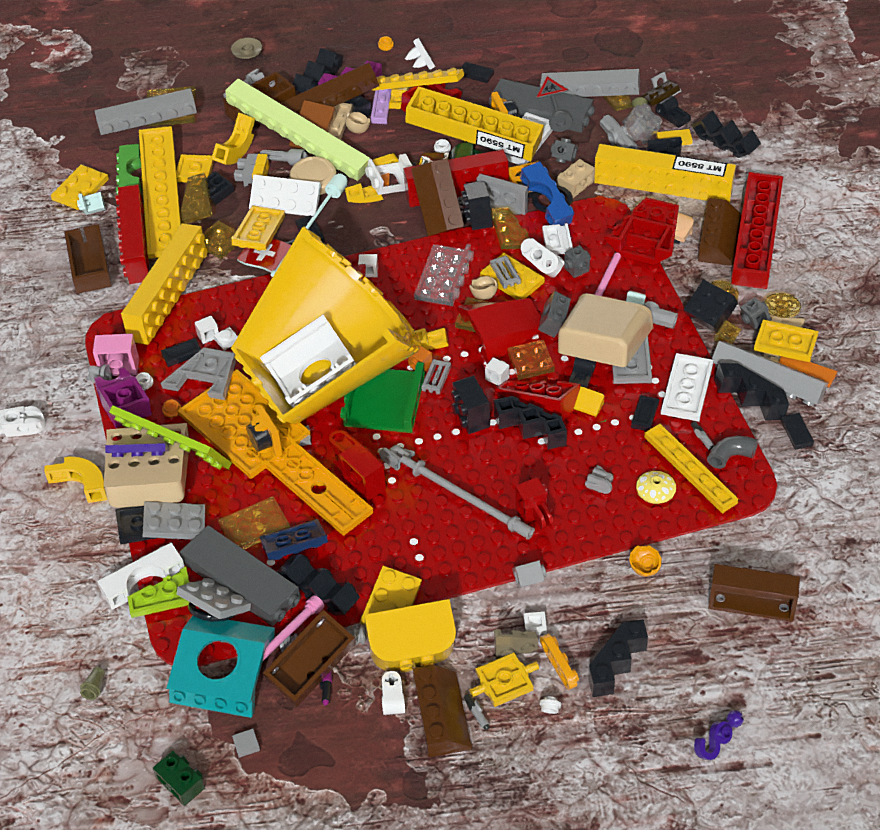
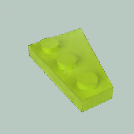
M186 566L180 569L179 573L171 577L168 575L162 578V582L154 586L149 585L127 596L131 618L187 606L189 601L177 595L178 586L189 583Z

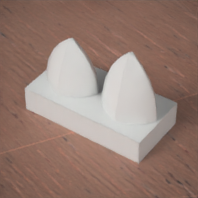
M419 38L413 41L415 47L410 50L405 60L416 59L413 65L414 68H421L426 65L429 69L434 68V63Z

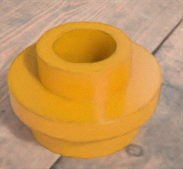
M387 36L380 38L378 42V47L384 51H388L394 46L392 39Z

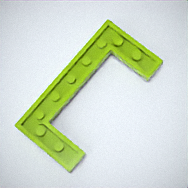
M113 405L109 413L115 416L114 420L121 423L124 427L133 428L140 432L144 429L147 430L146 434L154 438L161 436L163 441L170 445H174V443L179 444V448L184 451H196L195 455L203 458L204 461L219 470L222 467L229 470L232 464L224 456L205 444Z

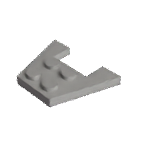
M203 348L162 381L161 386L163 389L179 391L187 378L210 382L214 384L207 392L208 396L225 400L236 363L235 353Z

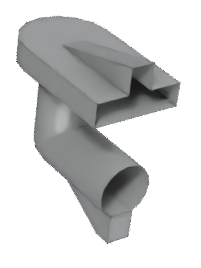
M103 364L102 367L90 366L88 368L89 374L86 379L92 383H95L94 377L98 375L104 380H113L110 367L107 364Z
M395 445L390 449H381L379 455L385 463L395 470H399L402 456L405 455L411 459L415 452Z
M597 465L592 474L588 475L585 486L608 494L612 490L611 482L614 477L611 473L606 472Z

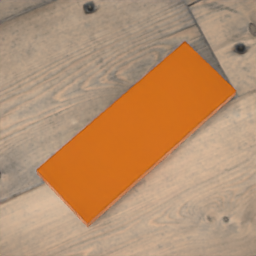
M781 357L778 362L828 382L827 387L829 388L838 372L812 362Z

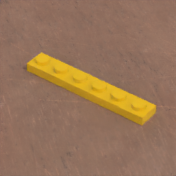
M451 68L447 71L439 69L430 73L422 71L418 74L407 73L402 76L398 74L390 77L379 76L377 80L380 86L372 89V91L458 82L464 76L463 69Z
M661 424L645 432V438L721 513L738 504V498Z

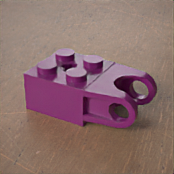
M124 367L118 369L119 376L114 380H104L100 376L94 377L101 404L115 428L123 425L115 421V416L109 413L112 405L141 418L152 415L149 398L135 376H132Z

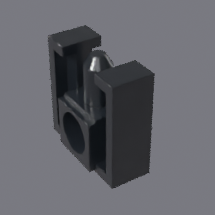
M216 171L196 186L198 193L209 197L210 202L214 206L235 191L233 184Z

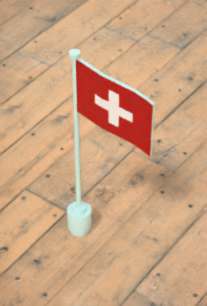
M343 174L334 175L326 185L325 191L328 196L307 224V229L312 225L330 197L338 198L346 188L347 178ZM272 239L266 251H258L246 247L237 260L242 264L269 271L273 277L291 245Z

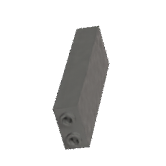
M500 79L493 91L498 92L500 98L506 99V101L513 100L519 118H522L527 112L549 120L551 115L555 113L551 96L536 99L541 89L540 87ZM566 93L556 94L555 98L559 111H565L571 115L572 124L568 130L582 133L589 124L590 116H593L595 112L593 99ZM490 96V98H489V107H490V109H491V96Z
M210 526L202 530L180 551L184 565L204 579H213L215 583L227 587L234 594L243 596V599L251 603L250 611L272 627L277 622H280L286 613L295 607L301 599L298 586Z

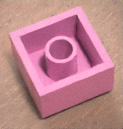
M133 334L95 335L93 354L98 367H102L103 364L109 365L112 376H119L118 369L124 367L131 375H137L139 356Z

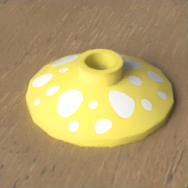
M650 471L639 477L636 490L643 500L649 503L661 504L673 498L676 493V484L670 475L661 471Z

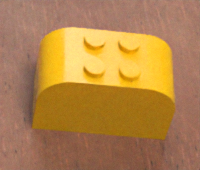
M450 599L364 615L371 658L379 668L385 671L400 670L401 673L412 671L414 667L434 665L446 660L453 651L456 629Z

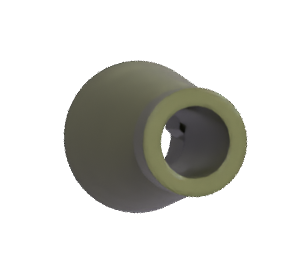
M93 668L90 675L81 684L80 694L85 699L94 700L100 696L105 671L102 668Z

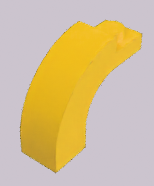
M238 113L231 137L223 144L216 143L212 160L225 165H232L238 162V158H242L252 143L254 134L251 132L255 118Z
M64 457V463L44 466V472L49 484L77 481L84 485V492L88 503L108 500L103 475L100 469L91 461L80 457Z

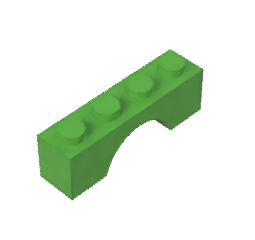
M140 145L119 146V153L116 154L117 162L119 163L116 164L117 174H119L116 175L117 185H119L118 187L139 185L142 197L140 179L131 175L132 172L141 168Z

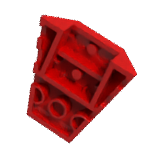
M646 197L633 209V213L626 215L623 218V222L620 225L617 224L610 234L607 233L604 236V239L617 253H620L621 257L655 265L672 256L679 205Z
M531 298L457 306L463 321L471 322L483 344L481 354L487 364L492 358L502 359L508 352L517 349L522 343L541 333L538 330L541 316Z

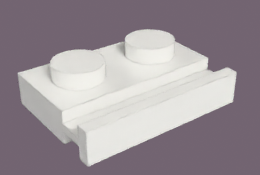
M560 224L542 226L546 248L556 255L565 254L569 249H573L568 224H565V226H560Z

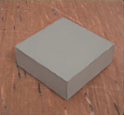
M253 729L232 736L239 758L260 751Z

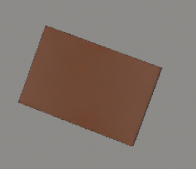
M304 100L299 115L328 132L336 109L332 106ZM290 140L289 146L291 148L304 149Z

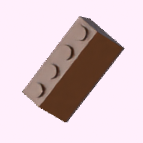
M448 158L412 168L411 171L427 236L462 229L464 224Z
M708 198L698 262L734 266L742 214L727 200Z
M437 665L412 668L428 757L472 750L456 672Z

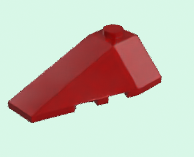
M505 381L495 389L497 393L505 397L514 396L519 398V401L527 405L531 403L543 408L544 412L551 415L555 413L560 415L562 420H565V418L573 413L581 387L580 384L566 381H557V385L547 384V381H540V383L529 384V381Z

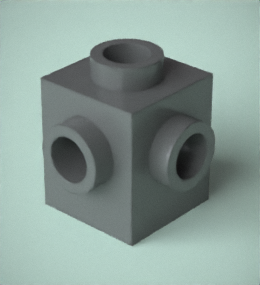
M561 138V141L555 140V143L551 146L552 157H555L556 161L566 163V160L575 162L578 145L571 144V140Z
M580 245L565 252V269L574 278L588 272L591 259L590 254Z
M756 298L749 300L740 307L742 312L741 318L744 323L750 324L756 330L761 327L763 319L772 320L768 306L765 302H760Z

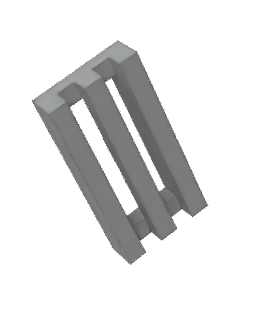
M507 256L490 261V266L504 289L507 288V285L512 287L514 283H517V285L521 284V279ZM502 261H504L505 265L507 266L508 270L510 271V273H511V275H512V277H513L512 279H511V277L509 276V274H508L506 268H505L504 265L502 264Z
M433 359L422 384V391L427 389L430 393L436 391V394L440 395L451 369V363ZM436 365H439V367H438V369H437V371H436V374H435V376H434V379H433V381H432V384L430 385L429 382H430L431 377H432V375H433V372H434V370H435V368H436ZM445 366L444 371H443V373H442V376H441V378H440V380H439V383H438V385L436 386L437 381H438V379H439V377H440V374H441V372H442V370H443V367Z

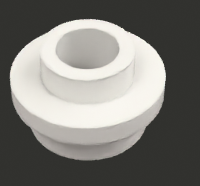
M440 139L434 145V150L436 153H448L451 150V145L447 140Z
M142 372L136 376L143 390L149 389L153 385V378L148 373Z
M546 696L543 700H540L539 705L542 712L556 714L559 712L562 703L557 701L556 697Z

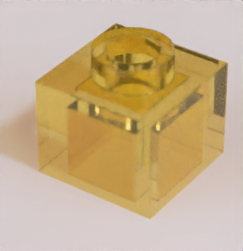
M725 320L714 340L733 344L742 329Z

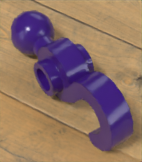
M737 710L730 711L727 714L726 722L716 721L712 724L709 733L710 747L708 751L705 749L706 741L704 738L695 739L694 750L700 759L713 760L718 756L721 749L720 744H727L732 739V728L740 727L743 724L744 718L741 712Z

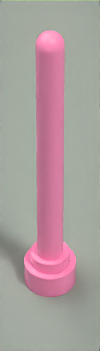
M620 253L614 254L594 295H603L621 258Z
M311 596L306 601L305 609L269 643L265 650L263 661L311 614H318L324 608V603L319 597Z

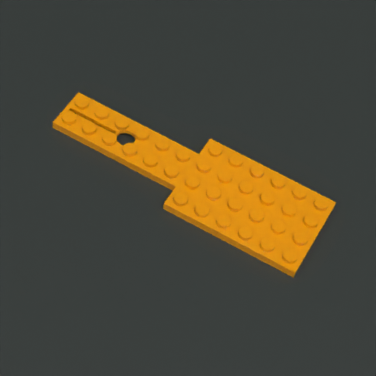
M237 369L232 374L225 400L210 398L207 393L209 389H207L178 410L180 417L250 479L264 469H268L343 536L373 514V508L299 445L301 440L310 435V430L300 422L297 424L282 423L276 416L277 412L269 407V401L259 393L260 388L254 385L252 381ZM259 405L264 407L279 430L283 453L280 457L276 458L272 451L268 453L257 452L249 439L246 425L250 424L256 416L255 407ZM314 485H325L327 488L322 494H315L311 491Z

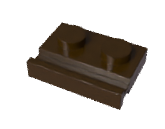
M668 80L641 95V97L645 98L649 105L654 106L667 97L679 92L680 88L678 84Z

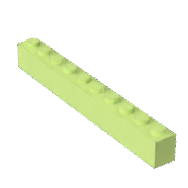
M237 79L226 89V101L230 105L254 117L256 121L265 124L269 129L278 132L282 137L288 138L294 144L301 146L315 156L329 160L337 170L342 171L356 181L365 174V168L370 159L368 156L240 79Z

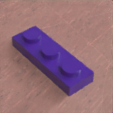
M169 443L105 445V453H112V457H124V453H131L132 457L144 456V452H151V456H162L164 451H169Z

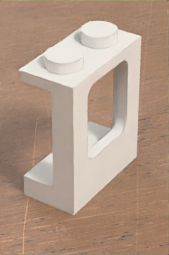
M406 154L399 155L398 163L375 166L372 159H369L365 173L371 180L372 187L378 195L405 191L403 168L411 167L412 164ZM392 173L399 184L383 187L384 181L380 175Z

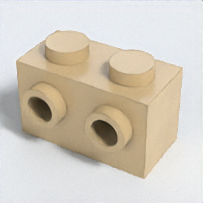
M579 159L574 164H571L567 170L559 174L557 185L568 189L574 198L594 182L595 167Z

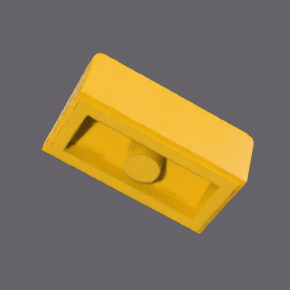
M581 387L574 409L597 417L604 404V394Z

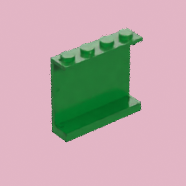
M417 362L415 372L388 369L344 396L345 407L341 408L340 417L344 420V426L412 433L425 377L424 363Z

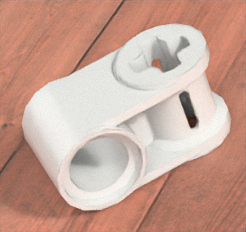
M395 671L386 672L382 677L383 715L405 713L401 677Z

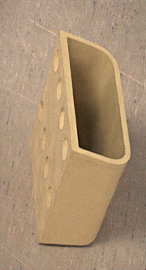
M582 294L559 330L558 353L626 367L647 335L654 328L652 312L641 304L593 294Z
M187 423L160 425L172 431H180L181 435L189 438ZM133 428L106 430V445L158 444L166 442L163 441L161 436L157 438L151 437L146 434L147 430L144 429L141 432ZM136 434L142 435L139 439H132V436ZM115 436L122 437V439L119 441L112 440V438ZM174 443V445L169 444V451H164L162 456H151V452H144V456L132 457L131 453H124V457H112V453H106L104 487L109 504L115 508L144 506V501L181 502L185 494L188 452L180 449L179 444Z

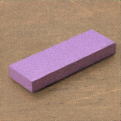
M391 89L375 90L371 113L372 124H387Z

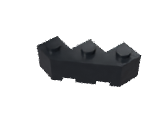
M320 48L316 63L308 60L304 75L296 73L292 84L295 86V90L303 93L318 86V82L324 73L335 75L343 63V55Z
M713 110L702 114L691 124L701 140H709L713 142V146L723 151L729 150L737 158L751 154L761 144L753 130L741 134L733 120L722 124Z
M719 363L714 377L718 393H737L742 407L760 406L765 421L781 420V417L786 415L790 404L783 389L738 363Z
M514 396L494 400V417L499 429L518 425L523 439L542 435L548 450L566 446L567 430L560 415L546 413L543 408L531 403L528 405L519 401V398Z
M302 554L292 555L277 571L281 576L298 586L305 593V598L309 599L313 595L319 597L324 605L328 607L327 611L334 616L345 615L360 598L356 588L351 583H337L329 570L325 568L314 569L310 565V560Z
M643 619L622 622L590 663L588 680L592 697L614 694V675L631 672L632 658L630 653L647 651L648 635Z

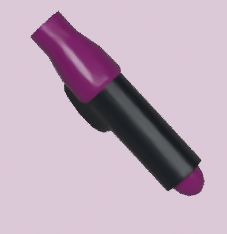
M332 670L320 682V689L322 690L321 702L325 706L330 703Z

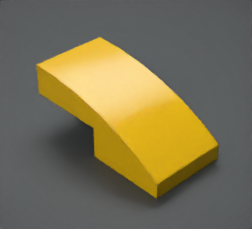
M409 87L391 89L389 109H401L402 93L409 90Z
M360 183L345 188L348 202L368 203L383 200L382 194L378 195L372 186L362 188Z
M423 328L411 333L412 336L415 333L418 335V339L421 341L420 346L427 350L449 346L445 328L428 333Z

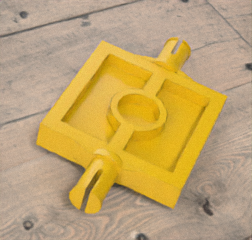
M515 653L476 668V675L481 684L470 688V694L474 697L485 693L490 698L494 707L534 691V686L528 674L539 670V665L537 661L524 665L518 660Z

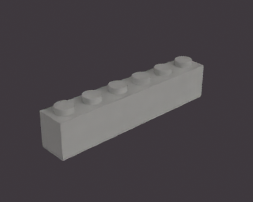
M639 69L542 73L540 84L541 88L548 76L568 89L569 92H564L566 94L592 97L639 95L641 81Z
M191 88L94 110L101 135L197 113Z
M725 341L718 342L712 357L716 368H718L719 363H738L783 389L787 397L796 399V397L802 398L803 403L810 406L821 403L828 386L826 381Z

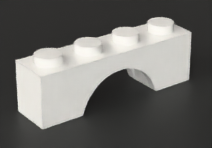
M169 543L148 555L142 556L139 560L123 566L120 570L104 576L97 582L102 595L113 610L128 602L127 596L131 594L133 586L139 580L149 576L164 578L170 575L171 577L184 568V563L173 544Z

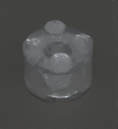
M647 104L636 105L624 118L622 124H625L624 130L633 140H642V143L646 144L661 128L663 121L661 117L651 111Z

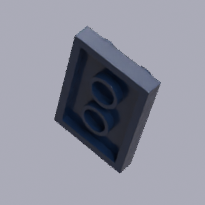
M318 519L260 536L261 544L269 560H279L285 555L298 554L305 549L317 548L328 542L327 535Z

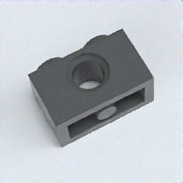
M554 291L544 305L538 330L555 337L566 320L571 299Z

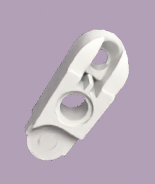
M532 238L522 242V255L546 275L552 278L556 277L564 266V260Z
M21 406L0 410V434H5L6 437L37 434L43 431L46 426L42 412L35 406Z

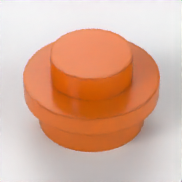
M167 400L162 407L163 414L166 417H176L179 415L178 410L181 408V405L176 400Z

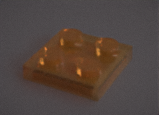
M544 340L508 348V355L518 380L555 372L554 364Z

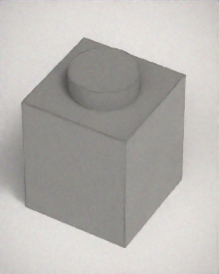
M540 561L512 568L517 588L545 581L546 571L544 565H540Z

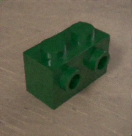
M172 751L152 769L156 779L183 806H186L205 789L202 781L204 777L198 769L195 768L193 770L189 766L188 760L182 754L178 756Z

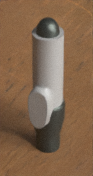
M696 421L692 422L691 426L696 436L711 451L714 447L713 442Z
M466 694L463 698L466 701L467 707L473 713L482 729L489 730L490 724L482 713V706L470 694Z

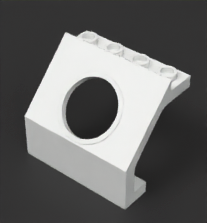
M324 315L260 357L285 394V399L293 408L356 365V362ZM319 360H329L331 362V369L328 374L313 384L301 383L302 373L309 365Z

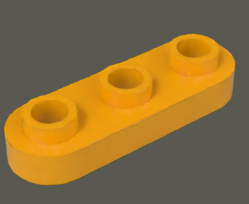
M549 633L541 636V646L565 688L570 690L577 687V682L579 681L578 674L575 669L571 670L566 654L564 652L561 653L556 637L551 636Z

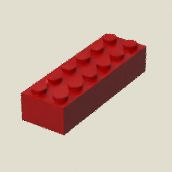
M504 150L448 160L457 197L462 196L461 191H464V184L477 182L479 174L509 182L508 159ZM421 165L403 168L405 193L410 207L420 206L411 169Z
M139 185L118 187V195H115L117 205H119L116 207L117 216L120 217L117 218L118 228L121 229L118 230L119 240L122 241L119 242L120 253H123L120 255L121 265H125L123 273L125 278L128 277L129 284L142 283L150 271L142 197Z

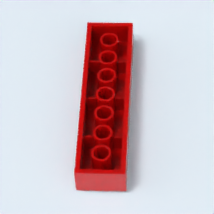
M748 173L731 285L761 289L768 288L784 176Z

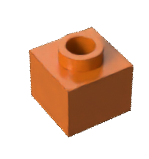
M420 346L421 349L417 353L408 357V362L413 370H415L417 362L424 363L426 372L432 363V352Z

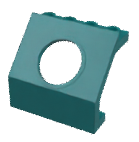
M192 616L182 630L166 689H169V703L252 718L255 711V689L265 650L274 639L275 628L233 620L210 622ZM216 641L230 643L236 649L238 656L235 669L222 679L205 677L200 672L198 666L201 651L208 644Z

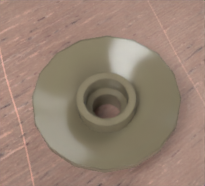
M242 38L233 43L231 51L238 58L249 59L257 56L262 51V44L254 38Z

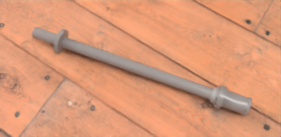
M405 455L402 456L401 463L413 469L412 474L415 477L422 474L507 524L509 531H515L526 539L532 537L535 529L522 522L519 517H509L425 468V461L415 462Z

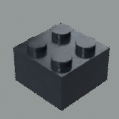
M479 181L464 184V191H461L465 205L463 209L467 225L470 224L472 230L493 227L490 198L485 182Z
M703 279L683 310L691 319L719 334L738 305V302L734 295Z
M475 376L453 382L451 397L454 403L451 406L454 414L459 416L461 427L465 428L468 434L489 428V401Z

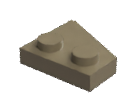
M500 629L494 630V652L496 659L512 653L516 655L522 653L529 654L538 650V638L534 631L521 632L519 630H512L511 634H502Z

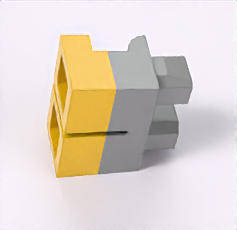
M248 154L246 159L238 158V170L234 172L235 181H243L244 187H246L249 183H253V175L267 176L270 167L268 154Z

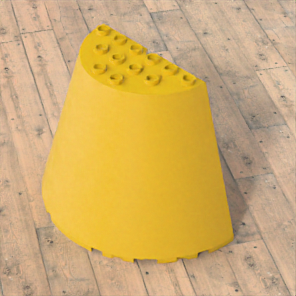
M306 227L300 230L231 347L235 353L234 358L244 366L242 369L252 377V383L260 388L259 393L269 401V407L277 412V418L282 423L288 422L292 424L303 421L421 349V341L418 339V335L415 333L412 336L411 333L414 329L392 302L385 300L383 293L366 276L361 279L363 277L361 272L352 268V264L329 244H323L321 238ZM324 315L356 362V365L293 408L285 399V394L260 357ZM319 360L309 365L302 373L301 383L313 384L328 374L331 369V362L329 360Z

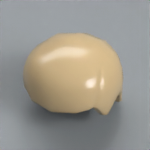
M352 112L347 114L345 123L348 130L361 134L369 128L370 118H367L360 112Z
M483 276L472 280V285H469L475 298L488 300L495 295L498 284L494 278Z

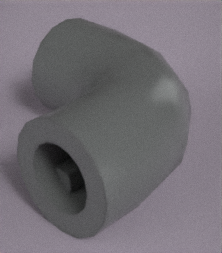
M738 435L726 437L714 445L707 457V462L712 467L721 469L726 466L728 459L732 456L741 455L753 458L758 440Z

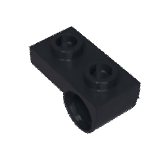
M360 95L344 102L352 104V112H360L367 118L371 115V102Z
M673 96L667 97L656 105L655 113L678 128L691 121V115L679 108L678 101Z
M681 137L654 139L647 142V151L679 154L681 156Z
M575 357L573 372L569 382L580 384L581 387L588 389L596 368V361Z

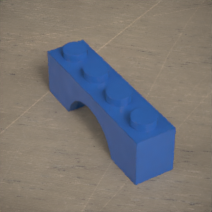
M540 161L522 168L520 179L524 186L528 187V192H539L550 201L545 214V219L549 225L560 224V226H565V224H571L574 211L566 203L563 193H560L557 189L556 182L550 178L547 168L543 167Z

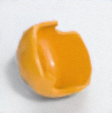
M638 545L630 552L629 562L636 574L647 577L659 572L662 558L659 551L650 545Z

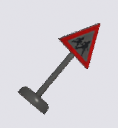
M547 76L536 99L551 96L555 113L549 118V126L553 131L562 132L571 126L572 118L568 112L559 111L555 95L569 91Z

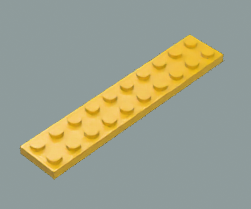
M172 126L139 130L147 254L149 259L160 257L181 225Z

